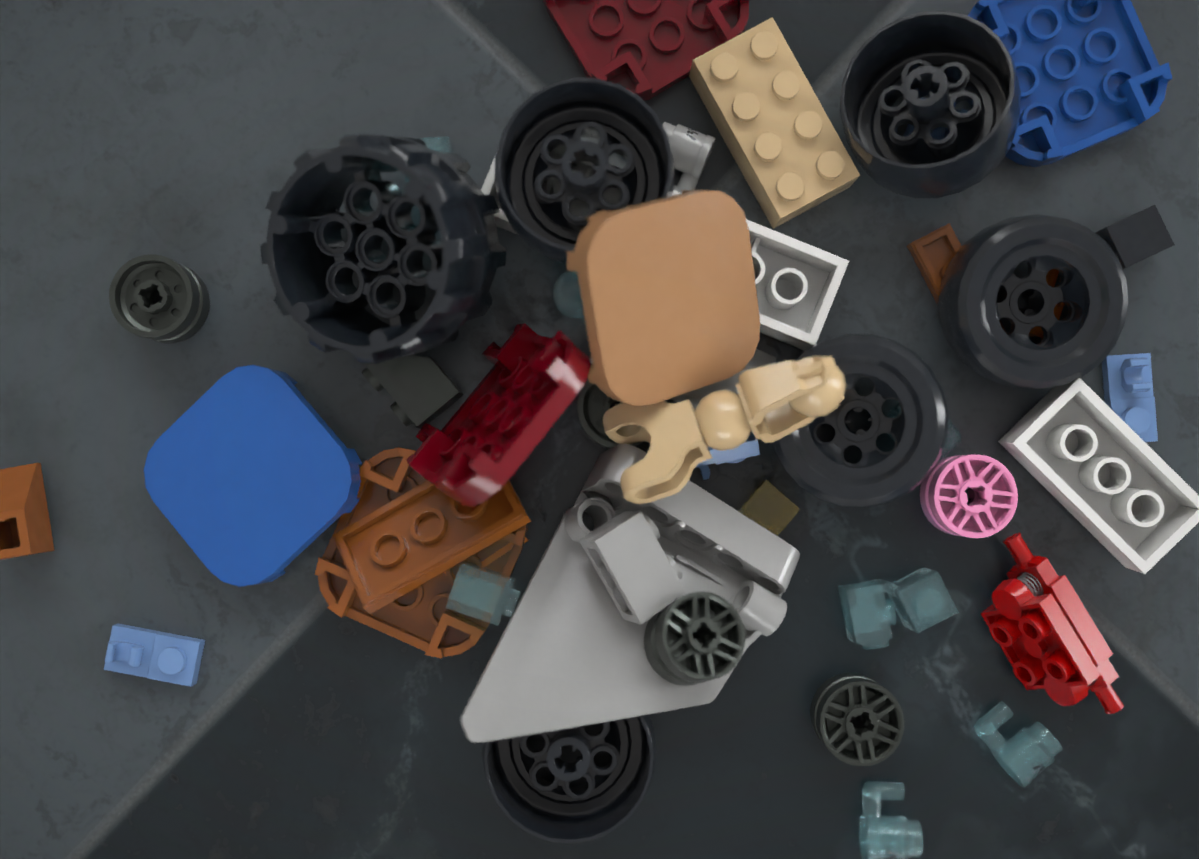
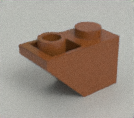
M41 463L0 469V560L55 551Z

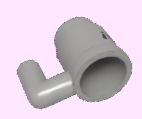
M664 122L662 126L670 139L675 160L674 169L682 172L678 185H674V190L682 193V190H695L716 138L681 124L674 126Z

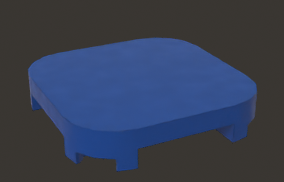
M980 0L967 14V16L984 23L1000 37L1015 64L1021 90L1020 115L1012 145L1005 155L1015 163L1030 167L1055 163L1130 131L1160 111L1159 107L1165 99L1167 83L1172 80L1169 62L1161 66L1159 65L1131 0Z
M257 365L236 367L222 376L156 440L147 454L144 466L146 489L155 505L211 573L222 582L238 587L272 582L286 572L283 570L343 513H351L360 500L357 495L361 483L359 465L362 462L355 449L347 448L294 386L297 381L285 372Z

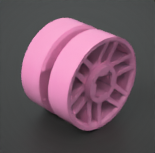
M973 454L946 457L937 462L930 475L921 483L920 487L921 507L930 523L945 533L969 538H984L1001 531L1012 519L1018 502L1017 486L1012 474L1002 463L985 455ZM967 488H969V489L967 490V492H968V498L971 499L969 503H967V502H968L967 493L964 492Z

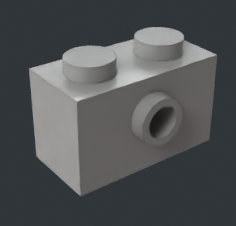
M624 511L579 540L623 619L642 624L669 606L673 601L686 594L680 582L682 572L678 564L671 556L665 555L657 540L660 538L657 526L649 516L643 515L641 511Z

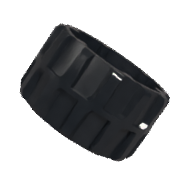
M362 134L344 136L339 140L340 146L336 148L308 149L301 154L294 162L297 168L296 172L288 179L281 190L272 191L266 206V209L271 211L267 240L260 245L262 264H268L277 292L274 302L283 316L291 315L308 332L310 344L325 353L341 349L350 351L357 361L362 364H378L398 357L424 352L455 341L459 334V328L466 321L486 314L493 302L489 290L495 277L496 269L505 266L507 251L498 241L497 227L493 215L499 213L494 195H484L475 181L467 174L471 167L458 153L432 150L426 147V143L420 138ZM399 170L410 180L405 185V195H402L400 188L395 183L382 180L380 173L396 172ZM372 192H374L378 198V206L376 211H374L370 205V197ZM343 201L346 213L340 211ZM414 205L419 209L421 216L418 226L413 223L411 218V211ZM346 228L348 232V239L346 243L343 241L341 236V229ZM440 231L441 241L436 240L435 233ZM384 238L389 244L390 253L388 258L384 256L381 248ZM425 252L428 253L432 261V269L429 273L424 269L422 263ZM354 271L359 276L360 283L358 289L352 280ZM394 285L401 292L400 304L393 297L392 290ZM424 285H428L433 290H437L426 313L421 319L416 320L414 311L424 304L426 297ZM369 303L370 308L377 315L384 318H389L391 325L386 324L381 320L377 319L367 310H365L364 307H366Z

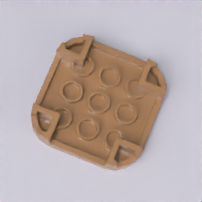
M682 190L681 194L614 211L601 210L586 218L588 224L581 231L574 252L567 251V270L578 273L593 362L587 376L590 383L596 384L606 396L634 406H644L728 379L745 368L754 356L760 339V315L749 228L744 211L734 198L721 191Z

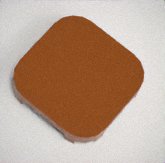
M398 447L383 450L369 460H365L359 469L361 483L357 497L360 500L351 513H343L333 534L427 481L407 463L406 459L412 454L414 455L415 450ZM527 524L446 570V574L443 572L372 614H369L362 606L333 535L323 557L318 558L315 575H318L320 592L329 605L327 608L341 618L347 616L425 651L427 656L442 659L443 657L462 654L475 646L489 627L523 550L528 526ZM508 543L514 544L510 551L482 569L481 561ZM475 565L477 566V573L464 582L457 581L452 575L453 572L455 577L458 578Z

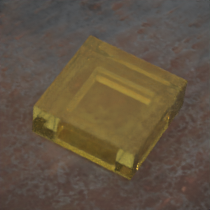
M764 480L738 512L778 536L800 511V508L770 482Z

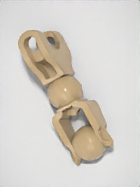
M812 356L805 357L799 361L788 360L746 370L740 374L739 382L735 384L738 393L729 390L711 392L700 400L696 409L693 408L689 399L676 404L661 401L652 405L634 406L623 402L613 406L605 412L602 420L606 435L618 444H631L643 441L650 443V449L645 458L626 468L621 475L620 485L624 498L634 504H645L680 492L687 484L693 469L699 463L712 458L709 447L719 451L735 449L746 442L752 431L756 440L762 439L765 443L774 442L811 423L816 417L826 416L837 409L840 402L844 399L846 389L844 374L835 364L832 357Z

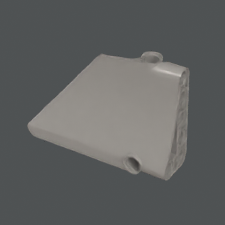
M617 444L613 448L608 449L599 455L574 506L567 509L563 514L546 551L460 716V724L466 738L470 742H488L709 704L715 700L733 670L717 679L692 686H680L666 681L654 671L644 649V633L650 618L642 624L623 619L579 541L592 532L583 523V512H587L594 521L593 531L624 511H641L643 515L649 516L659 530L660 538L657 540L665 555L671 556L682 572L680 582L686 594L699 591L711 592L726 599L736 609L745 629L744 652L761 634L763 636L771 635L782 623L787 611V603L781 599V596L786 591L800 558L799 551L690 480L680 492L645 504H634L627 501L623 496L620 485L621 475L626 468L645 458L647 453L629 444Z

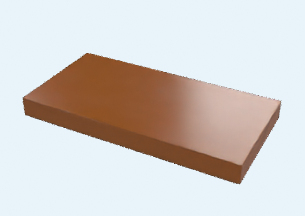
M510 480L487 500L473 507L462 505L437 489L429 481H425L333 534V538L364 610L372 614L531 522V519Z

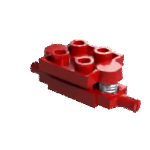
M1020 532L1003 540V543L1016 564L1006 573L1009 579L1003 580L992 592L994 604L990 605L980 614L988 625L992 638L1000 645L1012 665L1015 676L1022 682L1026 690L1045 689L1050 698L1061 706L1075 705L1086 698L1088 690L1095 693L1106 714H1114L1120 711L1124 704L1111 685L1119 677L1108 659L1113 653L1066 575L1058 576L1048 558L1033 555Z

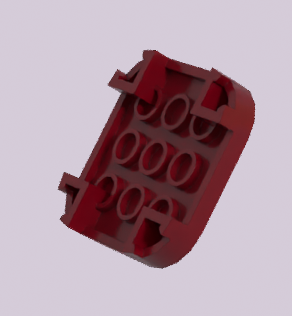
M543 0L547 12L587 78H599L619 84L641 97L643 101L652 99L689 77L693 59L742 34L748 22L750 1Z
M526 323L516 325L514 333L502 347L493 341L482 353L494 364L492 369L441 431L427 423L422 426L415 437L423 442V444L414 455L412 454L406 459L408 465L437 489L464 506L473 507L496 493L515 473L584 385L590 372L591 359L560 330L553 338L537 335Z

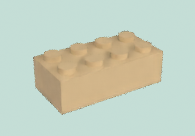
M773 17L693 59L689 78L773 229L850 188L858 179L860 174Z

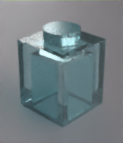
M465 561L460 564L445 608L499 626L504 615L511 618L515 611L521 593L513 589L517 578Z
M923 567L884 587L904 627L916 633H920L959 613L938 571Z

